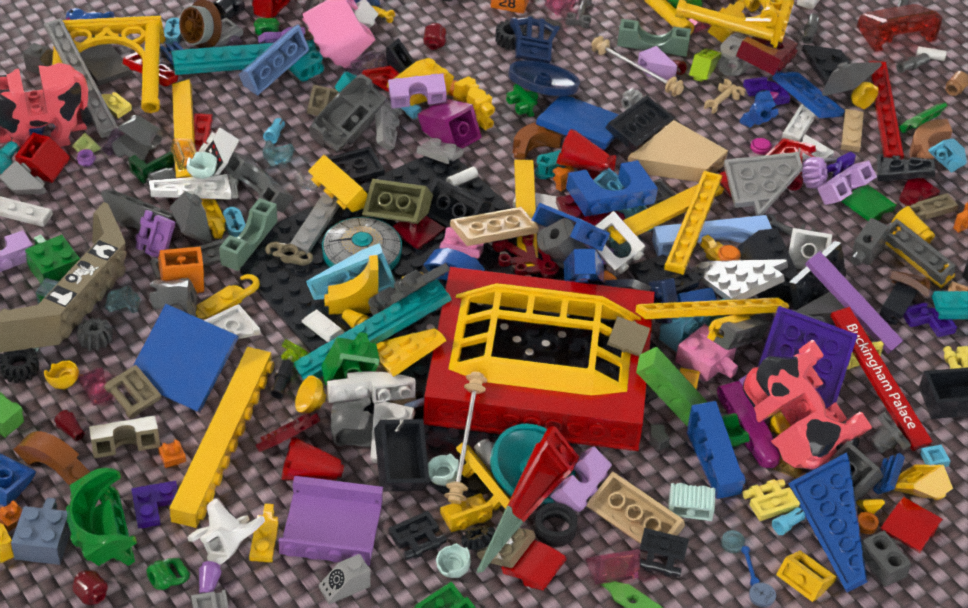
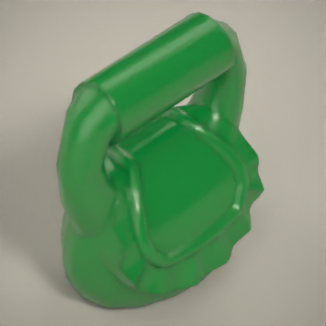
M258 18L254 22L255 33L258 36L264 32H279L280 22L276 18Z
M180 558L158 560L146 569L147 577L156 590H165L171 586L184 584L191 575ZM169 564H173L182 578L176 577Z

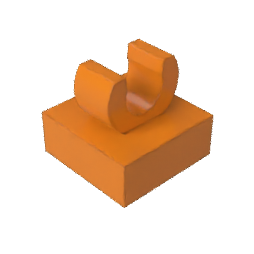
M566 166L563 169L561 167L553 169L555 173L553 180L556 182L557 190L562 192L566 189L568 173L574 172L573 167Z
M177 439L169 444L163 443L158 448L165 468L186 462L185 453Z
M14 500L9 505L0 508V523L4 525L8 532L17 527L22 513V508Z

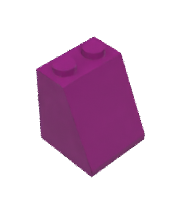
M446 99L445 103H436L417 114L422 131L431 138L440 139L441 142L455 144L463 149L482 138L473 104Z

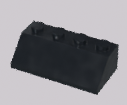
M778 228L758 230L737 246L741 253V260H787L788 268L779 271L784 275V282L756 295L758 298H779L784 302L792 301L789 282L798 275V272Z

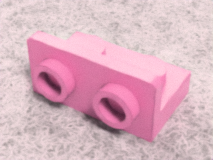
M452 227L446 228L445 239L440 244V249L450 248L458 250L474 258L481 256L484 243L466 246Z

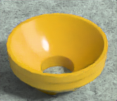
M308 376L300 385L295 399V407L299 413L310 414L320 409L325 402L326 394L323 383L319 378Z

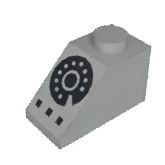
M360 554L339 562L318 585V588L330 605L369 588L370 569Z

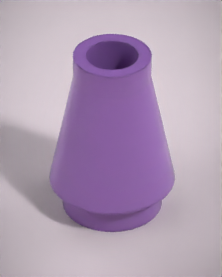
M206 561L199 567V594L214 592L222 574L221 566L218 563Z

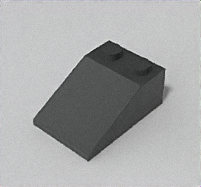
M847 441L829 461L847 452L850 461L855 501L867 494L884 476L878 466Z

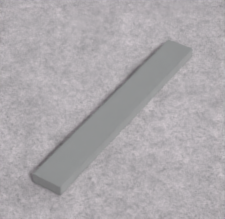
M59 18L44 23V28L62 63L71 65L75 70L82 73L86 79L88 86L87 106L101 138L119 132L110 110L62 19Z

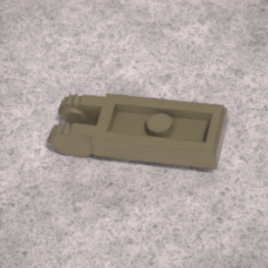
M946 193L916 202V204L910 207L923 221L924 219L927 220L957 211L959 205Z

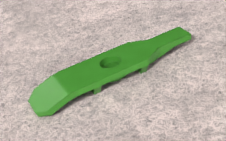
M601 573L595 578L596 582L611 593L613 600L625 608H663L631 585L616 582L605 573Z

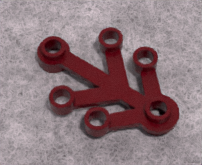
M533 234L522 236V243L525 244L526 251L509 243L508 239L492 242L493 250L497 252L507 250L518 256L510 257L508 254H501L499 256V265L502 267L515 265L516 275L524 276L525 274L540 273L543 278L552 279L559 271L558 264L551 261L550 255L542 252L539 246L538 251L542 254V260L536 257L533 246ZM526 264H533L535 266L527 267Z

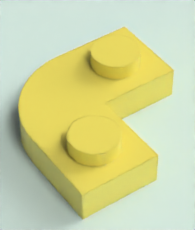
M115 92L112 94H102L108 109L117 119L132 110V105Z

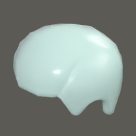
M196 152L193 159L188 158L187 171L195 178L206 179L215 173L217 158L208 152Z
M452 454L433 457L428 463L429 479L436 485L446 486V484L455 481L459 460L455 459Z
M458 543L444 547L438 552L436 558L437 568L442 575L448 578L462 577L468 572L471 565V556L468 548H463Z

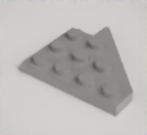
M799 152L724 160L723 164L734 207L754 206L756 216H762L800 174L803 167Z

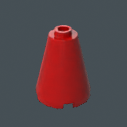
M571 129L564 140L556 163L568 167L603 172L604 169L608 170L611 159H608V153L576 130Z
M291 437L288 446L290 450H288L285 458L281 480L293 481L294 476L336 481L337 477H342L344 465L341 464V459L298 438Z

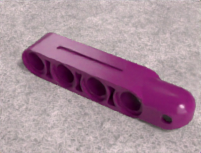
M739 381L718 386L717 396L728 415L736 413L739 419V426L749 433V442H745V445L754 456L758 465L764 468L776 467L780 461V452L771 442L773 436L764 420L761 422L757 421L755 409L746 397L742 384Z

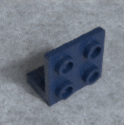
M674 278L649 282V286H651L650 291L655 292L654 303L678 302ZM659 318L655 319V322L668 324L672 323V319Z

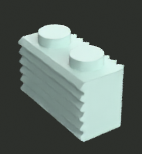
M672 483L669 492L668 509L679 517L712 521L715 510V488Z

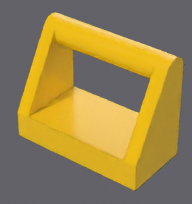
M801 550L787 556L776 574L812 602L816 601L837 579V576Z

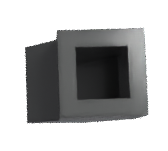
M651 424L649 442L659 452L669 446L670 438L664 432V425Z

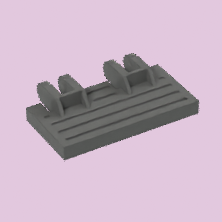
M444 263L424 275L417 270L407 274L394 283L395 289L388 287L369 299L368 304L371 307L372 315L383 311L448 272L450 270L449 267Z

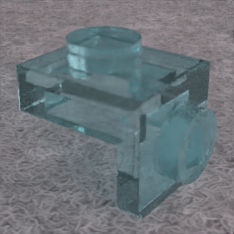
M268 140L262 153L270 166L291 162L295 149L292 144L275 148L272 142Z
M125 286L108 293L105 308L109 312H113L127 307L132 313H136L140 297L129 286Z

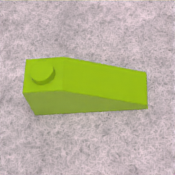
M708 48L694 55L689 75L694 76L693 79L703 82L709 79L722 53Z

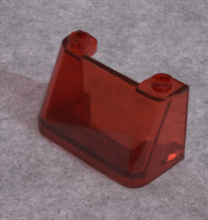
M911 4L865 12L859 17L857 28L873 51L877 52L883 50L882 45L885 42L891 43L894 35L920 31V34L926 37L928 42L937 41L942 16L939 12L930 8Z

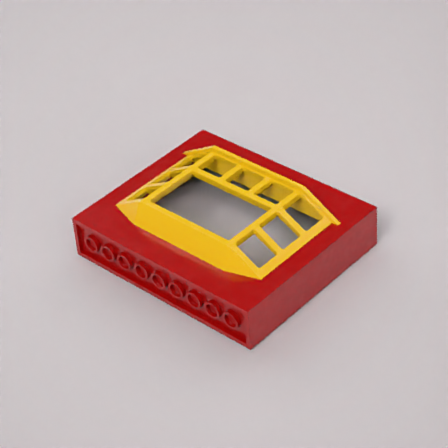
M450 267L445 290L449 293L452 300L442 306L438 331L443 334L446 342L433 350L424 396L425 425L465 429L472 393L464 388L465 384H469L466 375L471 374V372H479L487 378V382L482 383L486 391L476 394L470 430L502 434L508 428L519 424H534L546 429L555 426L568 443L630 451L639 450L646 393V382L636 372L639 356L622 352L620 358L599 347L598 337L599 332L610 337L613 330L601 323V318L616 320L618 316L629 321H636L637 324L650 328L642 353L649 351L652 319H644L636 313V305L653 304L655 292ZM470 302L493 305V308L490 310L468 315ZM499 307L527 309L526 313L500 310ZM533 310L560 313V317L533 314ZM567 314L594 317V321L567 318ZM491 319L487 333L464 338L466 324ZM497 319L593 330L588 368L492 357ZM487 342L484 356L459 362L462 347ZM596 355L620 367L619 382L595 370Z

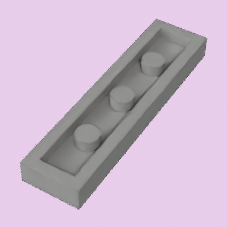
M322 194L290 244L297 246L300 251H305L306 255L310 253L340 207L336 203L338 199L334 197L331 199L329 196Z

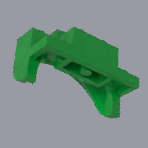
M112 468L96 469L69 485L71 500L66 507L67 523L71 531L70 539L72 543L82 549V554L86 560L100 566L114 557L115 560L129 566L135 562L132 546L137 544L135 536L129 537L119 491L111 486L114 482L121 479L120 472Z

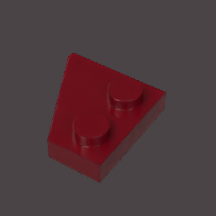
M924 178L909 179L900 194L899 201L906 207L916 204V202L939 196L940 190Z

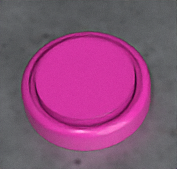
M756 138L752 140L750 148L756 154L766 155L772 149V144L765 138Z

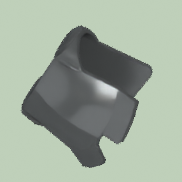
M132 115L128 118L127 122L118 127L125 134L111 145L118 158L124 155L128 157L136 155L139 159L145 160L148 152L155 149L161 143L162 132L160 128L142 117Z
M563 218L540 230L537 237L538 246L541 251L550 255L559 268L564 269V261L574 249H589L583 243L570 237L575 224L567 218Z
M189 278L170 281L157 279L151 282L150 287L157 290V292L149 293L154 309H163L165 304H168L196 316L197 292Z
M369 397L356 401L333 403L331 436L334 445L371 446L373 415L369 411H364V408L371 403Z

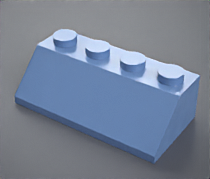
M299 25L292 27L238 74L244 87L258 96L309 51L301 27Z

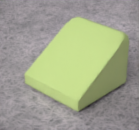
M86 133L72 145L78 153L84 149H89L93 153L101 149Z

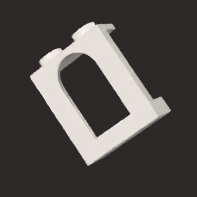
M613 211L598 223L596 227L607 231V228L614 226L630 244L631 253L625 258H618L606 245L603 251L595 250L613 270L612 274L615 276L618 272L620 274L625 272L629 268L628 264L633 260L636 262L642 258L645 245Z

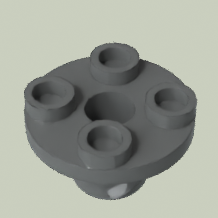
M885 412L877 417L883 426H879L876 429V433L869 438L871 445L876 451L884 453L889 448H895L897 443L904 451L911 446L904 435L900 438L903 433L893 423L890 425L892 421Z

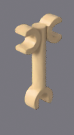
M724 79V83H719L718 90L723 93L714 100H706L704 109L712 107L711 113L714 114L718 110V105L731 94L733 99L740 100V95L744 96L746 89L740 86L737 87L734 84L732 85L730 80Z

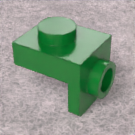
M736 413L722 416L733 447L749 442V433L739 426V419Z

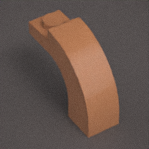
M948 119L931 120L923 123L916 129L910 147V158H934L928 149L943 140L951 138L952 129Z

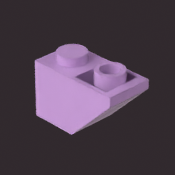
M657 46L639 52L638 65L665 80L676 77L677 65Z

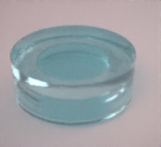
M733 530L725 532L721 541L722 548L729 553L740 552L745 543L743 535Z

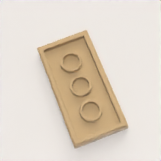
M522 207L452 219L450 222V226L466 246L535 234L539 230L537 224L531 221L532 219Z

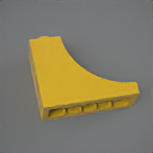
M369 255L367 266L354 279L342 284L328 286V294H324V304L329 306V315L343 314L346 309L362 314L371 313L368 301L371 297L378 294V256Z

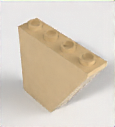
M673 120L670 124L665 125L659 133L653 135L648 142L641 145L637 151L632 152L628 157V162L638 160L648 175L699 182L704 171L716 173L724 166L728 150Z

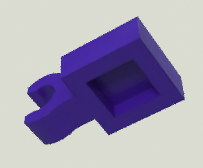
M849 152L837 158L836 163L826 167L828 169L827 174L833 172V178L854 164L856 155Z

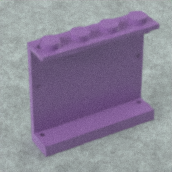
M294 476L290 510L283 538H279V554L290 557H306L313 560H330L332 562H341L360 554L365 563L370 566L383 503V487Z

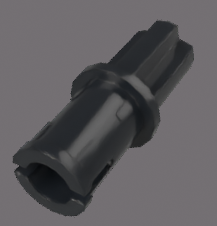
M290 359L282 361L278 373L274 376L275 382L270 394L275 398H283L287 384L291 382L290 375L294 363Z

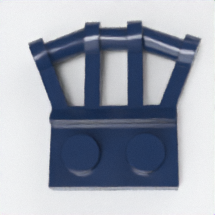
M532 16L519 19L516 17L511 18L510 25L516 36L515 58L550 63L552 41L560 27L557 25L553 26L543 18H539V20L533 19ZM520 25H526V36L522 35ZM532 25L538 26V38L531 37ZM544 29L552 32L548 40L543 39Z

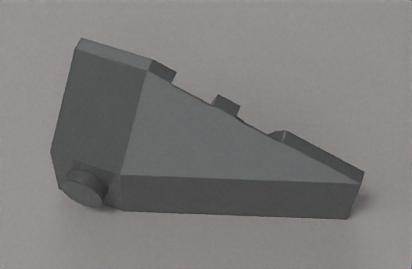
M844 62L837 65L838 68L831 73L822 91V95L827 96L857 88L882 66L881 62L852 64Z

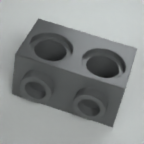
M885 531L862 540L864 562L884 587L907 577L911 567L910 560L901 552L895 541Z

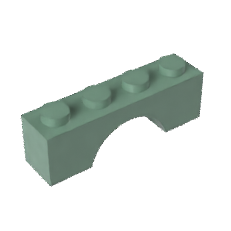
M621 19L617 46L643 51L657 46L664 53L687 57L691 29L673 27L666 34L653 35L646 32L641 27L639 21Z
M261 198L256 201L249 210L248 220L241 234L238 237L229 235L219 247L221 265L236 271L240 270L277 223V204Z

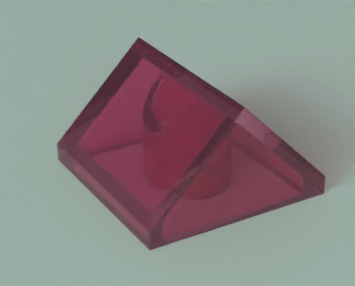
M640 549L598 555L585 559L595 585L639 578Z

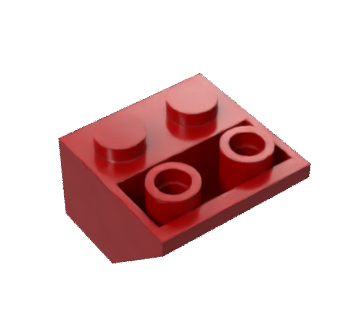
M32 133L14 156L20 165L24 163L31 170L30 174L34 178L38 176L41 180L50 183L54 182L70 160V156L51 137Z

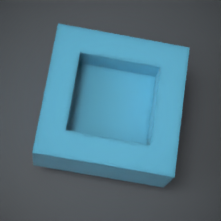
M942 445L921 449L920 455L926 465L949 466L950 459Z

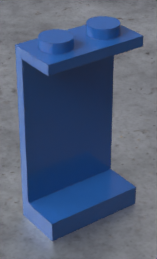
M539 202L531 221L548 227L563 218L570 219L576 223L570 235L571 238L599 251H603L610 235L609 232Z

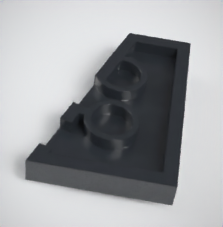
M877 154L878 182L936 177L935 161L933 159L914 157L905 160L895 155L892 158L883 157V154Z

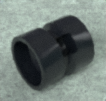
M216 0L213 2L220 13L221 20L224 18L231 19L245 9L244 0Z

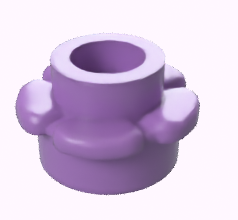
M89 149L81 150L77 156L78 164L88 167L94 163L96 156Z

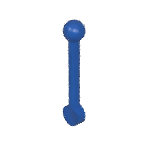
M743 546L741 551L745 554L751 576L750 585L753 586L756 583H760V580L756 578L749 555L750 548Z

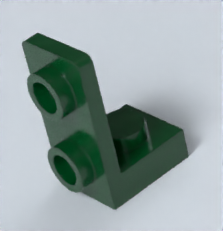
M171 151L148 164L136 155L128 158L130 172L144 184L147 183L148 174L163 168H174L175 166L174 154Z

